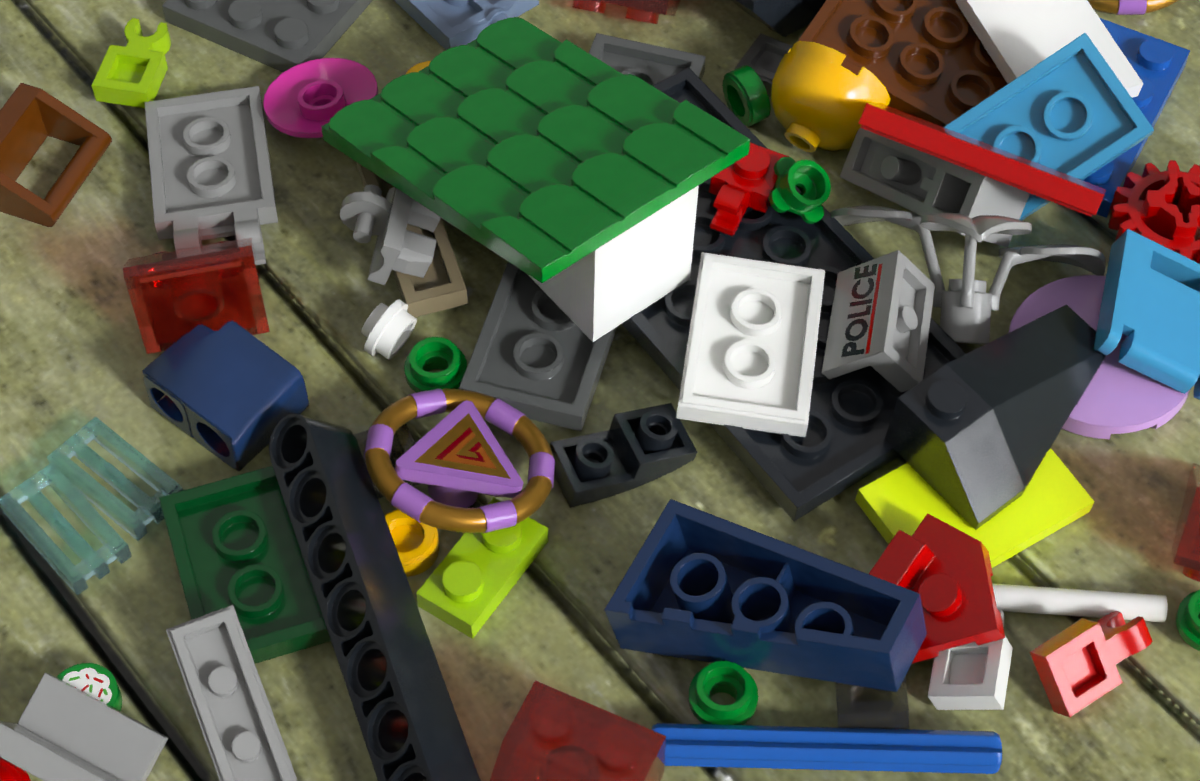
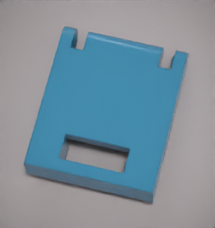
M1127 229L1111 246L1094 349L1104 355H1109L1117 347L1122 334L1128 337L1121 343L1119 363L1184 394L1194 386V398L1200 400V264Z

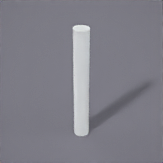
M992 583L997 609L1002 611L1102 618L1114 611H1119L1122 613L1124 620H1132L1140 616L1145 621L1165 622L1167 617L1168 603L1165 595Z

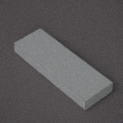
M234 606L225 607L166 629L219 781H298Z

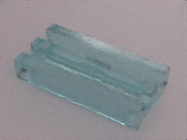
M94 417L47 456L49 465L56 474L137 541L148 533L146 529L147 524L152 520L159 524L164 519L159 497L184 490L180 484L97 417ZM95 440L155 489L157 493L152 497L148 496L117 468L87 446V444ZM73 456L78 458L138 509L135 512L70 458Z
M53 463L0 498L2 512L76 595H79L88 588L86 580L93 575L100 580L110 573L108 565L117 559L122 564L132 557L128 544ZM49 485L104 546L94 551L40 490ZM28 500L82 561L75 566L20 504Z

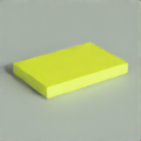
M1051 448L1041 461L1022 496L977 530L908 463L858 489L855 498L857 504L888 545L898 530L912 536L928 513L981 541L989 551L992 568L1090 512L1095 502Z

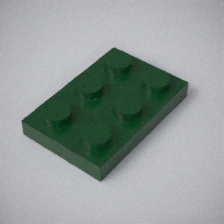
M273 466L159 497L191 620L233 605L255 664L331 641Z

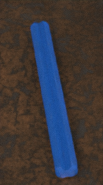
M656 723L652 725L650 731L651 762L656 766L995 774L999 771L1002 763V743L1000 735L994 731Z

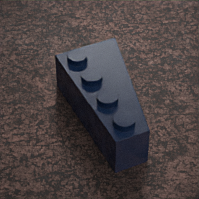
M672 499L667 503L604 609L621 649L710 663L730 661L747 669L897 692L927 635L919 593Z

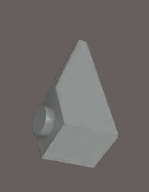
M859 128L840 174L841 178L921 216L935 213H958L967 215L970 218L979 215H999L1020 219L1030 193L862 128ZM955 231V232H957V233H959V234H961V235H965L964 233H962V232H960V231ZM994 233L983 241L1008 247L1013 235Z

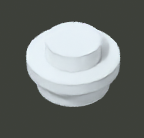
M400 299L396 300L389 307L384 303H380L372 311L361 330V334L367 337L364 351L371 356L380 353L388 360L398 353L417 323V318L407 312L408 305Z

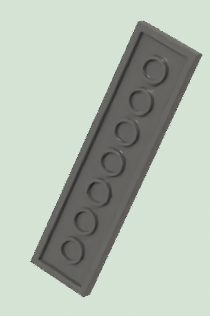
M596 33L589 54L620 73L635 75L652 86L688 67L701 80L705 72L706 56ZM508 262L459 389L501 399L524 413L531 420L582 432L617 327L592 342L527 273Z

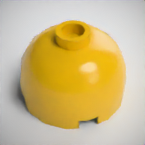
M807 41L794 43L793 47L789 49L788 53L784 55L779 63L771 88V105L778 121L787 129L784 134L786 139L801 150L815 152L817 147L829 151L851 148L856 133L861 127L858 123L866 103H882L888 106L891 98L886 87L865 67H862L858 75H855L847 68L841 66L846 57L845 54L819 43Z

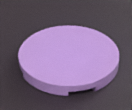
M1080 275L1067 277L1037 289L1016 310L1008 333L1066 304L1097 331L1106 276ZM1122 334L1117 347L1106 356L1062 429L1098 439H1110L1111 434L1136 432L1150 427L1157 429L1166 424L1180 411L1186 402L1190 390L1185 394L1119 363L1121 343L1128 337Z

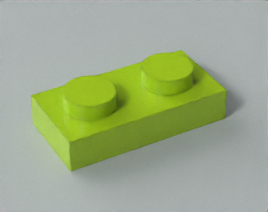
M493 497L488 505L502 501ZM528 517L512 527L488 533H464L416 592L418 607L473 639L549 542L548 528Z

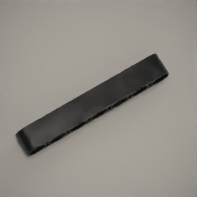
M288 414L278 422L270 437V460L377 780L481 781L356 437L346 427L300 414Z

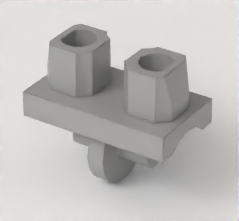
M372 184L366 185L363 192H354L347 195L342 201L340 218L344 225L354 231V240L359 243H368L373 235H377L367 280L385 285L392 270L424 278L432 262L437 241L434 238L406 230L407 224L434 232L441 217L395 187L389 189L386 198L381 196V188Z

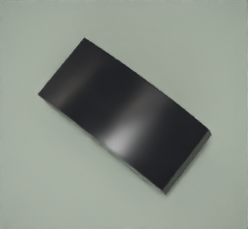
M672 403L614 414L610 428L607 431L552 441L550 443L555 459L554 476L570 508L592 503L637 488L673 472L695 459L697 450L681 420L676 418L677 413Z

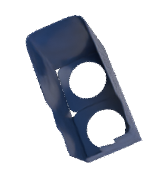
M228 321L218 331H214L203 324L197 325L189 333L182 335L142 370L151 407L189 436L195 438L198 443L231 468L239 472L270 443L273 430L282 418L288 414H301L309 406L305 381L300 371L234 321Z

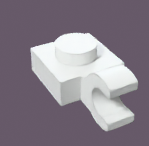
M999 610L1004 629V613L1002 610ZM1006 636L1004 639L982 645L972 642L939 651V656L934 658L928 698L937 710H1004L1013 650Z

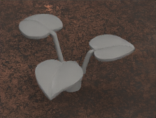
M870 205L843 207L830 212L831 218L834 217L843 227L859 223L889 221L915 230L919 234L930 279L935 284L933 307L941 308L940 327L955 343H989L991 311H999L1000 295L1009 271L1014 265L1034 260H1043L1074 265L1098 276H1104L1106 259L1103 253L1085 246L1050 244L999 249L998 256L1002 260L989 293H986L987 281L974 280L977 242H982L994 233L1010 235L1030 234L1032 232L1031 223L999 215H979L970 218L967 215L958 213H935L921 216L914 212ZM930 230L960 231L965 234L962 279H949L948 291H945Z

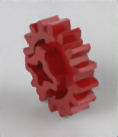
M1169 160L1166 171L1160 172L1155 165L1147 163L1145 164L1142 177L1129 172L1126 175L1123 187H1117L1110 207L1112 212L1108 228L1118 230L1115 241L1127 229H1130L1200 264V165L1194 164L1187 173L1180 171L1175 160Z

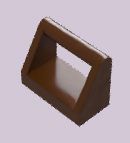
M20 83L0 110V212L46 227H53L112 143L111 136L43 89ZM48 136L80 146L43 199L16 182Z

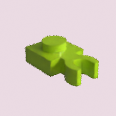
M132 18L124 29L127 41L126 47L109 46L92 83V89L96 101L145 108V102L155 100L168 70L165 54L171 47V39L167 23L160 22L154 34L144 37L139 19Z

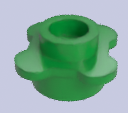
M783 157L778 160L774 165V172L777 175L776 186L769 194V202L773 209L779 213L789 211L800 215L803 221L808 224H814L821 220L824 216V209L821 204L828 199L831 192V183L826 171L819 164L811 160L795 162L791 157ZM795 186H796L797 188H799V190L801 191L802 195H800V194L797 192Z

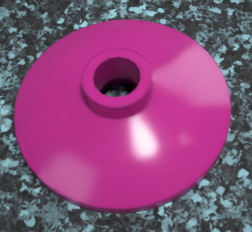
M343 58L315 59L298 64L280 74L266 90L263 106L268 121L280 132L300 138L323 137L322 126L329 123L330 119L338 111L354 102L369 100L378 95V86L373 73L358 62Z

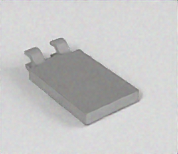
M259 86L145 102L154 224L159 240L174 238L176 255H179L181 276L206 273L202 240L236 235L242 267L266 264L261 225L277 223L278 216Z

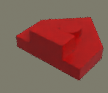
M928 513L912 536L898 530L869 572V575L917 592L921 596L927 635L912 664L938 657L939 651L975 642L977 645H982L1004 639L1005 634L1001 613L996 606L991 580L993 572L989 551L982 542Z

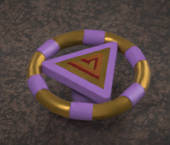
M436 388L409 394L384 409L377 416L367 433L364 458L373 483L393 507L419 523L422 522L432 527L462 533H488L512 527L535 513L545 502L553 488L555 459L544 435L524 413L501 399H496L482 393L461 389ZM450 412L396 460L394 469L390 457L396 431L412 419ZM484 419L509 435L514 436L524 447L529 457L527 485L523 490L522 479ZM403 480L427 484L430 497ZM479 493L495 497L512 498L511 500L478 508H468L476 502Z

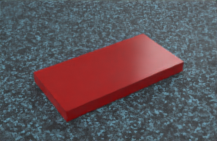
M866 103L858 123L862 129L1090 217L1097 214L1106 192L1104 188L882 103Z

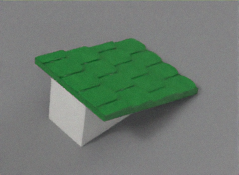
M519 17L503 19L489 25L478 34L477 39L466 45L452 47L434 57L426 68L419 72H412L395 78L382 89L380 94L369 100L354 102L344 107L330 119L329 123L322 126V135L325 142L527 273L592 342L690 280L698 187L706 180L748 155L750 139L689 101L684 100L679 103L639 77L631 74H622L567 39L564 42H560Z

